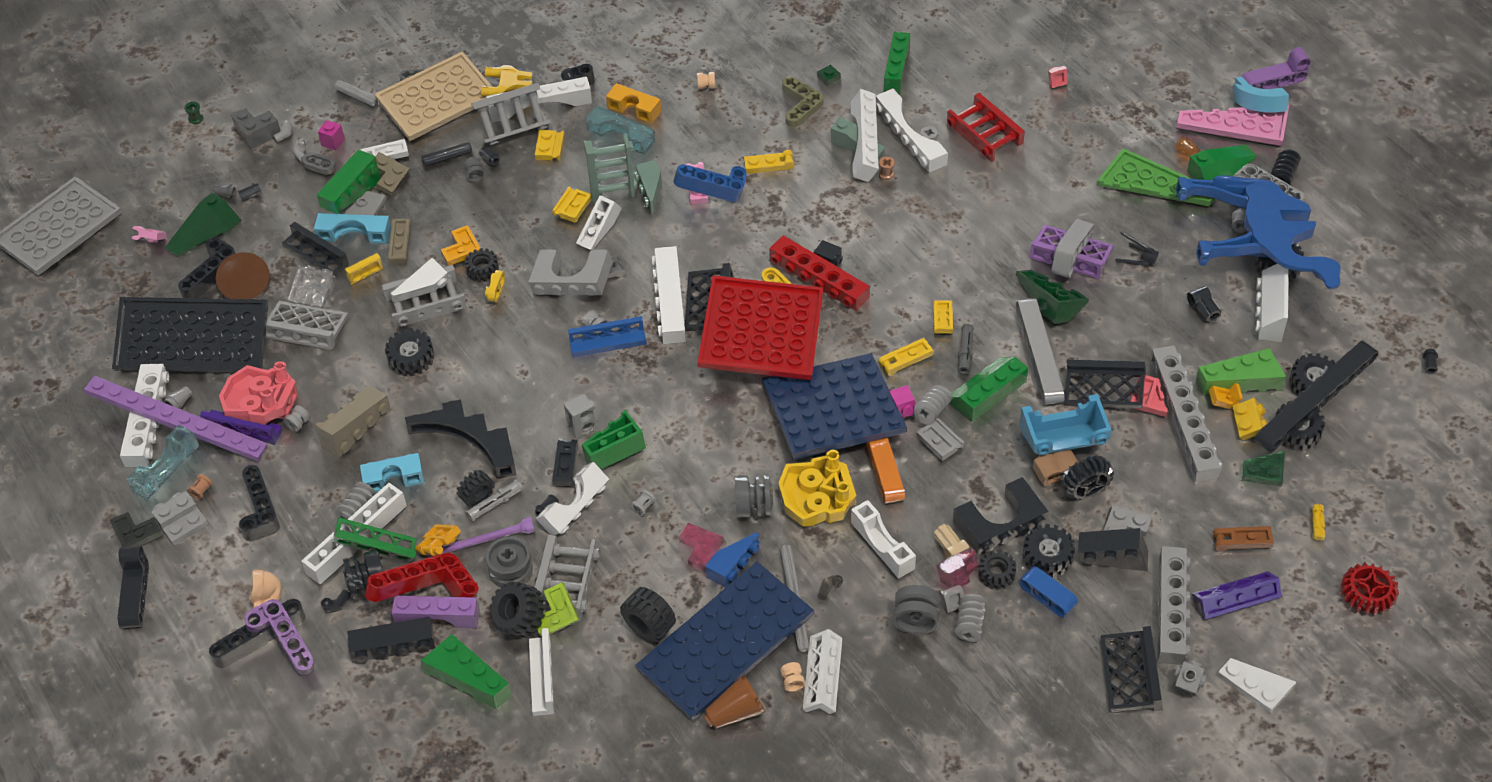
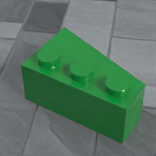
M624 410L617 420H611L608 423L606 429L602 432L598 431L584 442L582 448L587 464L594 462L600 469H603L645 449L646 445L642 430L628 412Z

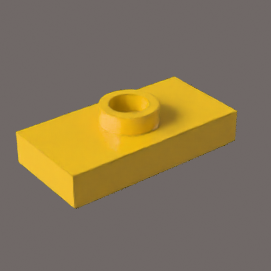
M376 253L346 268L345 271L348 281L352 285L382 270L383 266L380 256Z
M934 300V333H953L952 301Z

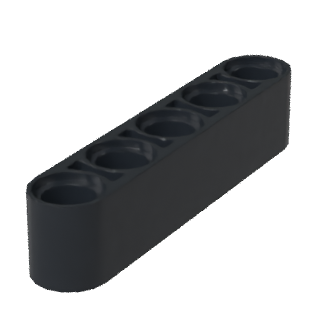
M289 599L282 603L295 627L305 620V613L298 599ZM275 607L268 611V613L275 615L279 609ZM256 618L249 623L251 625H257L260 622V619ZM285 624L278 627L280 632H286L289 629V626ZM246 625L213 643L209 648V653L216 667L225 668L277 637L270 626L256 634L248 631Z

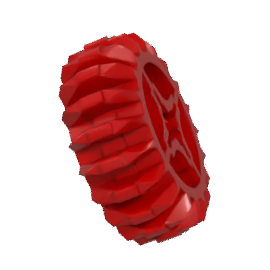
M1366 562L1362 566L1357 563L1354 568L1350 567L1343 575V580L1340 584L1342 588L1341 595L1344 596V602H1350V608H1357V613L1362 610L1365 616L1369 612L1374 616L1378 612L1383 614L1386 610L1389 611L1396 603L1399 595L1398 582H1395V576H1389V570H1382V565L1378 568L1375 567L1374 562L1370 566Z

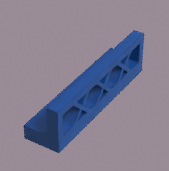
M642 316L568 329L573 358L647 344ZM633 324H639L638 327H630ZM616 327L619 328V329L616 330V331H612V330H611V329L616 328ZM594 331H601L599 334H593ZM582 334L581 337L573 338V335Z

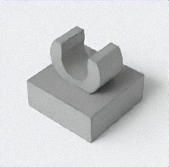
M960 585L941 592L944 610L948 613L959 609L960 599L964 596L963 588Z

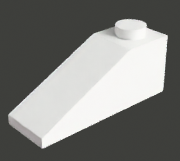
M599 196L576 244L593 250L614 225L622 208L616 202Z
M431 258L391 293L392 300L399 302L434 292L447 284L448 273Z

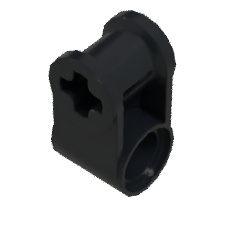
M587 63L564 69L561 73V78L564 81L587 77L589 86L595 82L593 67Z

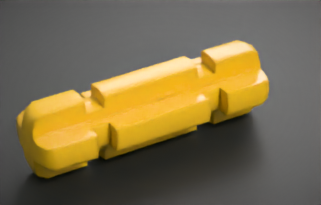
M1314 504L1312 508L1313 538L1316 541H1323L1325 537L1324 506L1322 504Z

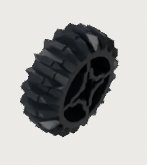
M1088 456L1086 459L1082 458L1081 461L1075 462L1073 466H1069V470L1065 471L1061 477L1062 481L1060 483L1068 498L1081 501L1105 490V487L1111 484L1110 481L1114 479V472L1110 462L1103 456Z

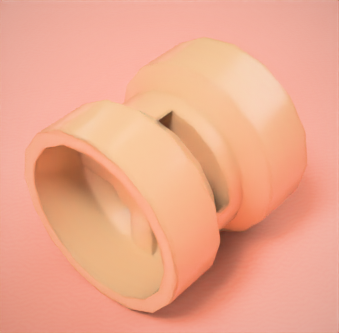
M709 72L708 75L697 73L698 90H703L707 87L715 89L714 72Z
M791 662L781 667L780 672L781 676L785 679L784 687L786 691H798L805 686V680L801 676L802 669L799 663Z

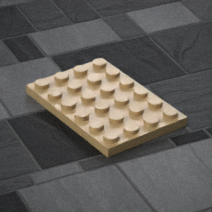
M462 51L375 93V99L408 140L411 141L472 111L471 103L486 99V97H481L482 86H492Z

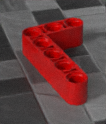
M443 553L371 575L368 578L365 597L372 602H378L443 582L453 597L477 598L479 587L455 554Z

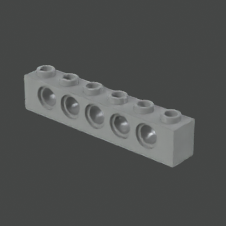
M1161 547L1159 556L1158 663L1183 665L1185 657L1189 658L1190 645H1186V639H1189L1190 627L1186 626V621L1190 619V609H1186V603L1189 604L1190 591H1186V586L1190 584V574H1187V569L1190 567V557L1187 556V548Z

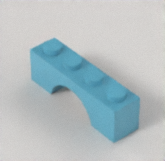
M318 213L314 232L327 242H335L341 235L349 232H359L366 235L370 243L388 244L391 224L389 216Z

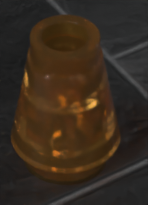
M1182 136L1175 145V148L1178 149L1177 152L1189 157L1201 152L1188 137Z

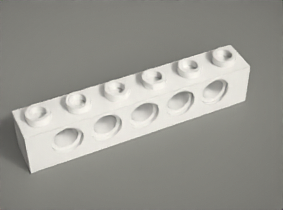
M141 364L135 392L162 402L163 398L166 397V383L169 382V372L165 370L164 365ZM132 412L129 413L120 453L125 467H148L149 460L153 457L152 446L156 443V428H159L160 423Z

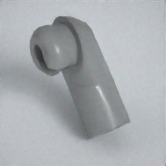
M282 122L281 131L273 135L276 143L291 136V122Z
M299 139L293 148L294 155L301 163H303L302 158L307 148V141L304 139Z

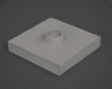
M367 191L339 214L377 215L387 200L386 195Z

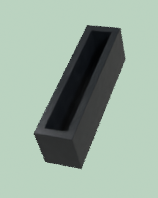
M430 617L347 631L348 648L352 663H362L372 659H385L389 656L407 655L412 652H426L430 649H435L434 629Z

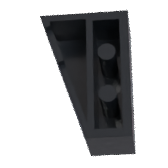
M1140 528L1079 532L1078 555L1082 564L1148 571L1149 551Z

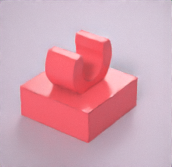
M1054 67L1048 70L1049 86L1051 88L1068 84L1066 67Z

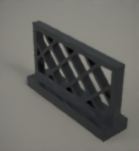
M723 263V268L688 272L685 331L703 330L705 317L703 318L699 314L707 310L708 301L703 303L700 300L705 296L709 297L711 285L706 289L701 286L705 282L711 284L712 280L710 278L713 275L734 278L730 263ZM694 277H702L698 283L693 281ZM697 289L701 291L697 297L692 295ZM697 303L701 307L694 312L691 308ZM694 318L700 320L697 324L690 325V322Z
M1067 359L1064 406H1078V403L1084 405L1089 401L1088 396L1096 391L1101 396L1099 399L1103 407L1143 408L1146 378L1145 361ZM1071 376H1080L1083 380L1075 385L1071 381ZM1094 376H1099L1102 380L1094 385L1090 379ZM1112 377H1119L1122 381L1114 386L1108 380ZM1132 377H1141L1140 382L1136 386L1128 382ZM1087 383L1091 389L1084 394L1079 387ZM1106 383L1111 389L1103 394L1098 388ZM1126 384L1130 390L1123 395L1118 388ZM1074 391L1081 395L1077 400H1069V395ZM1113 392L1120 396L1116 401H1110L1107 397ZM1135 393L1139 396V402H1130L1127 397Z
M1151 626L1142 627L1143 631L1101 635L1110 712L1154 708V711H1163ZM1140 638V643L1136 648H1133L1127 642L1130 639ZM1116 641L1119 645L1113 651L1106 646V642ZM1123 647L1131 651L1126 659L1117 654ZM1134 655L1143 659L1138 667L1129 662ZM1113 657L1122 662L1116 669L1108 664ZM1125 665L1134 670L1128 677L1120 673ZM1137 673L1145 677L1141 685L1132 681ZM1116 675L1124 680L1119 688L1111 683ZM1128 683L1136 688L1131 696L1122 691ZM1142 692L1148 696V701L1138 702L1134 698ZM1118 694L1127 699L1124 704L1114 705L1113 700Z

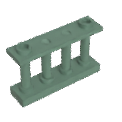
M627 134L623 135L624 144L598 149L592 146L591 140L584 141L593 204H596L599 195H603L602 193L630 189L631 197H635L634 189H637L636 179H633L630 152H633L632 141L628 142ZM625 151L626 157L604 161L595 160V158L601 155ZM627 165L625 170L602 174L596 173L600 168ZM628 176V182L605 186L598 185L603 180Z

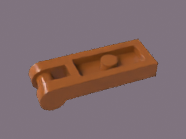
M1271 526L1230 527L1213 530V537L1216 539L1215 548L1220 552L1227 549L1273 548L1274 545Z

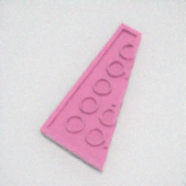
M1240 107L1228 108V111H1219V109H1212V112H1203L1202 110L1180 111L1176 128L1282 146L1288 110L1282 112H1259Z

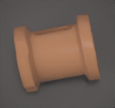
M883 157L879 160V166L881 167L879 177L881 179L890 180L894 177L893 167L895 161L893 158Z
M198 474L197 480L192 487L190 486L187 489V493L194 499L201 500L205 491L212 487L213 482L207 476Z

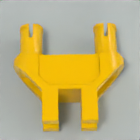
M503 65L501 68L485 67V77L500 78V83L497 87L482 86L481 97L505 93L532 85V81L525 80L532 79V72L518 71L514 67Z

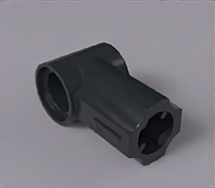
M1203 286L1187 293L1189 305L1192 308L1196 307L1206 321L1213 322L1221 316V311L1212 300L1208 287Z

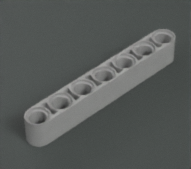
M1036 298L1017 300V315L1044 405L1063 403V387Z

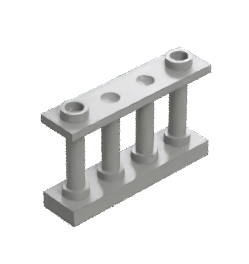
M539 83L471 103L472 110L477 109L480 112L488 135V139L483 140V143L488 142L489 145L499 143L498 139L535 127L538 130L548 127L547 124L551 123V120H543L536 98V91L540 90ZM524 94L530 98L537 120L536 124L530 126L527 125L520 104V96ZM508 99L514 104L521 126L520 129L511 131L503 107L504 101ZM494 104V107H497L505 132L497 136L494 135L487 113V106Z
M453 265L443 267L448 273L446 287L449 298L439 300L436 291L430 292L431 303L421 305L419 297L416 296L411 298L414 308L403 310L401 301L394 302L392 300L391 293L408 278L382 285L386 302L393 301L396 313L392 314L395 328L467 308L464 294L457 295L453 283L457 282Z
M548 535L535 588L540 590L541 596L545 599L543 605L550 606L544 590L563 582L567 590L579 591L577 601L572 600L579 619H582L583 612H586L588 607V600L586 598L595 560H599L600 549L597 548L596 540L591 541L590 549L560 546L557 543L556 535ZM559 554L587 557L586 566L556 563L555 557L559 556ZM555 571L583 574L581 583L552 580L550 577L551 573H555Z

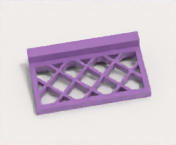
M1044 224L1038 237L1031 244L1029 258L1053 265L1058 243L1053 244L1052 241L1058 240L1060 242L1067 231ZM1045 232H1049V233H1052V234H1054V235H1052V236H1047ZM1091 238L1087 243L1088 246H1085L1080 252L1082 254H1079L1076 258L1073 272L1099 279L1114 245ZM1099 248H1102V249H1105V250H1107V251H1102V252H1100L1098 249H1099ZM1093 250V252H1094L1093 254H1089V255H1088V253L1086 252V251Z

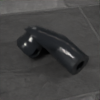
M343 589L337 599L324 598L321 601L323 610L331 612L342 609L350 598L351 593Z

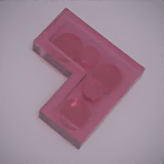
M687 523L679 536V542L695 548L688 558V565L705 571L706 564L722 546L724 536Z

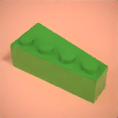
M1270 348L1200 366L1196 376V383L1203 395H1210L1209 389L1213 385L1230 389L1234 383L1239 384L1241 393H1247L1250 390L1266 392L1268 389L1283 391L1286 381V375Z

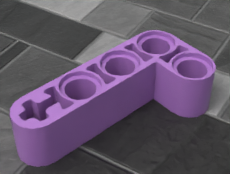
M1297 47L1289 53L1287 62L1249 71L1242 74L1241 77L1251 86L1259 89L1280 88L1305 80L1308 76L1311 60L1301 47Z
M268 600L246 613L244 621L248 631L257 633L270 626L297 673L308 675L312 672L314 668L312 655L278 600ZM271 607L279 609L275 615L269 614L268 610ZM257 617L260 619V622L257 625H251L249 620ZM285 624L289 626V629L286 632H280L278 627ZM292 642H297L300 646L296 650H291L288 648V645ZM302 655V659L308 664L307 667L300 664L298 656Z

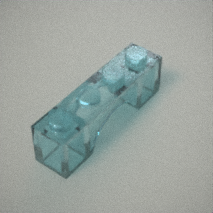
M598 105L585 118L588 131L599 136L612 132L627 134L629 141H632L633 150L643 155L655 143L654 129Z
M178 425L166 437L165 448L159 459L148 467L139 465L127 478L132 493L148 501L199 447L194 432Z

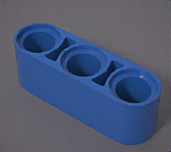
M1033 566L1018 581L1020 587L1059 617H1065L1078 604L1077 597L1070 590L1038 567Z

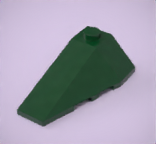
M211 192L195 207L165 246V250L176 257H180L198 248L199 244L221 233L223 235L229 233L242 221L223 198Z
M1016 271V276L1031 298H1036L1042 314L1054 324L1070 321L1089 301L1080 292L1074 289L1068 291L1063 288L1064 284L1049 282L1048 277L1036 271Z

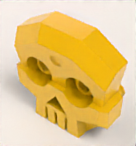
M836 450L828 451L827 456L812 458L811 462L785 465L778 483L779 494L785 514L802 526H814L823 521L832 523L844 520L849 508L856 505L857 495L847 464L839 461V452Z

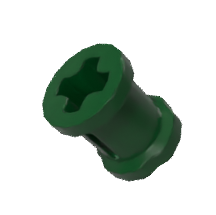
M187 103L184 109L189 115V123H201L204 117L200 113L199 103Z

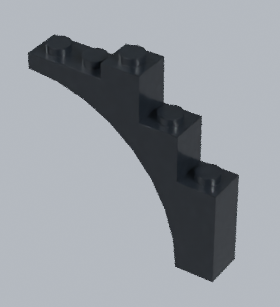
M461 399L442 403V410L405 417L409 435L441 433L455 436L477 447L488 458L494 468L497 479L517 475L507 427L487 431L484 413L465 417Z

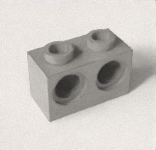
M583 393L564 403L567 427L576 439H580L597 430L596 421L598 419L594 412L596 406L592 399H588Z

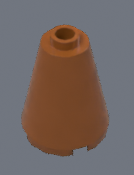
M744 674L706 709L707 714L704 717L710 727L714 725L715 728H719L763 714L766 711Z

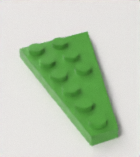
M1123 148L1097 180V185L1179 201L1176 193L1178 177L1191 178ZM1191 195L1183 202L1210 206L1214 198Z

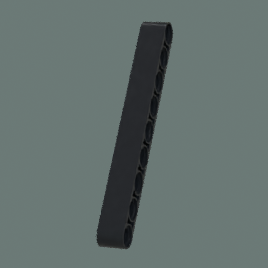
M1363 340L1360 341L1257 433L1254 441L1270 453L1274 452L1369 367L1377 358L1379 351Z

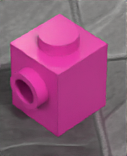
M326 120L318 130L321 146L336 151L345 140L342 125L336 122Z
M908 385L891 390L890 394L902 418L914 415L916 403Z

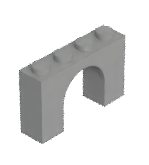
M540 250L528 283L534 295H602L613 261L608 250H591L585 267L579 273L569 277H560L557 275L562 260L558 251Z

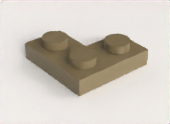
M378 152L376 160L379 173L383 174V176L377 183L376 188L392 196L408 174L410 168Z

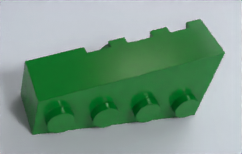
M453 634L421 660L424 674L430 677L432 675L438 678L440 682L448 683L456 687L458 691L466 692L472 695L474 699L494 709H498L512 696L509 683Z

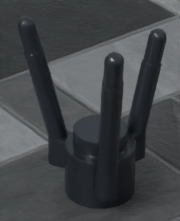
M1123 231L1120 232L1121 235L1132 241L1129 242L1130 246L1142 251L1140 258L1143 261L1116 258V262L1143 265L1145 267H1148L1149 264H1155L1159 255L1158 251L1148 247Z

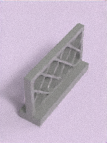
M279 301L267 319L265 338L333 350L335 347L334 340L348 319V313ZM281 308L289 309L288 311L280 313ZM299 312H306L305 314L300 316L296 314ZM290 315L294 316V318L285 320V317H288ZM316 315H323V317L317 319L314 318V316ZM341 318L340 320H337L335 322L331 321V319ZM311 319L309 322L302 323V320ZM328 321L329 323L323 326L319 325V323Z

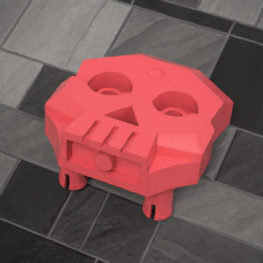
M281 361L276 362L273 368L269 370L245 366L228 377L219 398L225 416L266 425L274 418L284 419L290 414L289 412H291L298 397L296 381L288 374L286 364Z

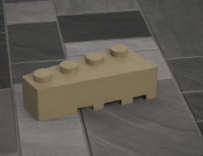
M369 385L355 395L351 403L341 405L340 411L336 414L330 413L326 416V421L316 423L315 428L322 448L338 458L348 452L350 447L357 440L361 439L363 434L388 411L390 405L387 395Z

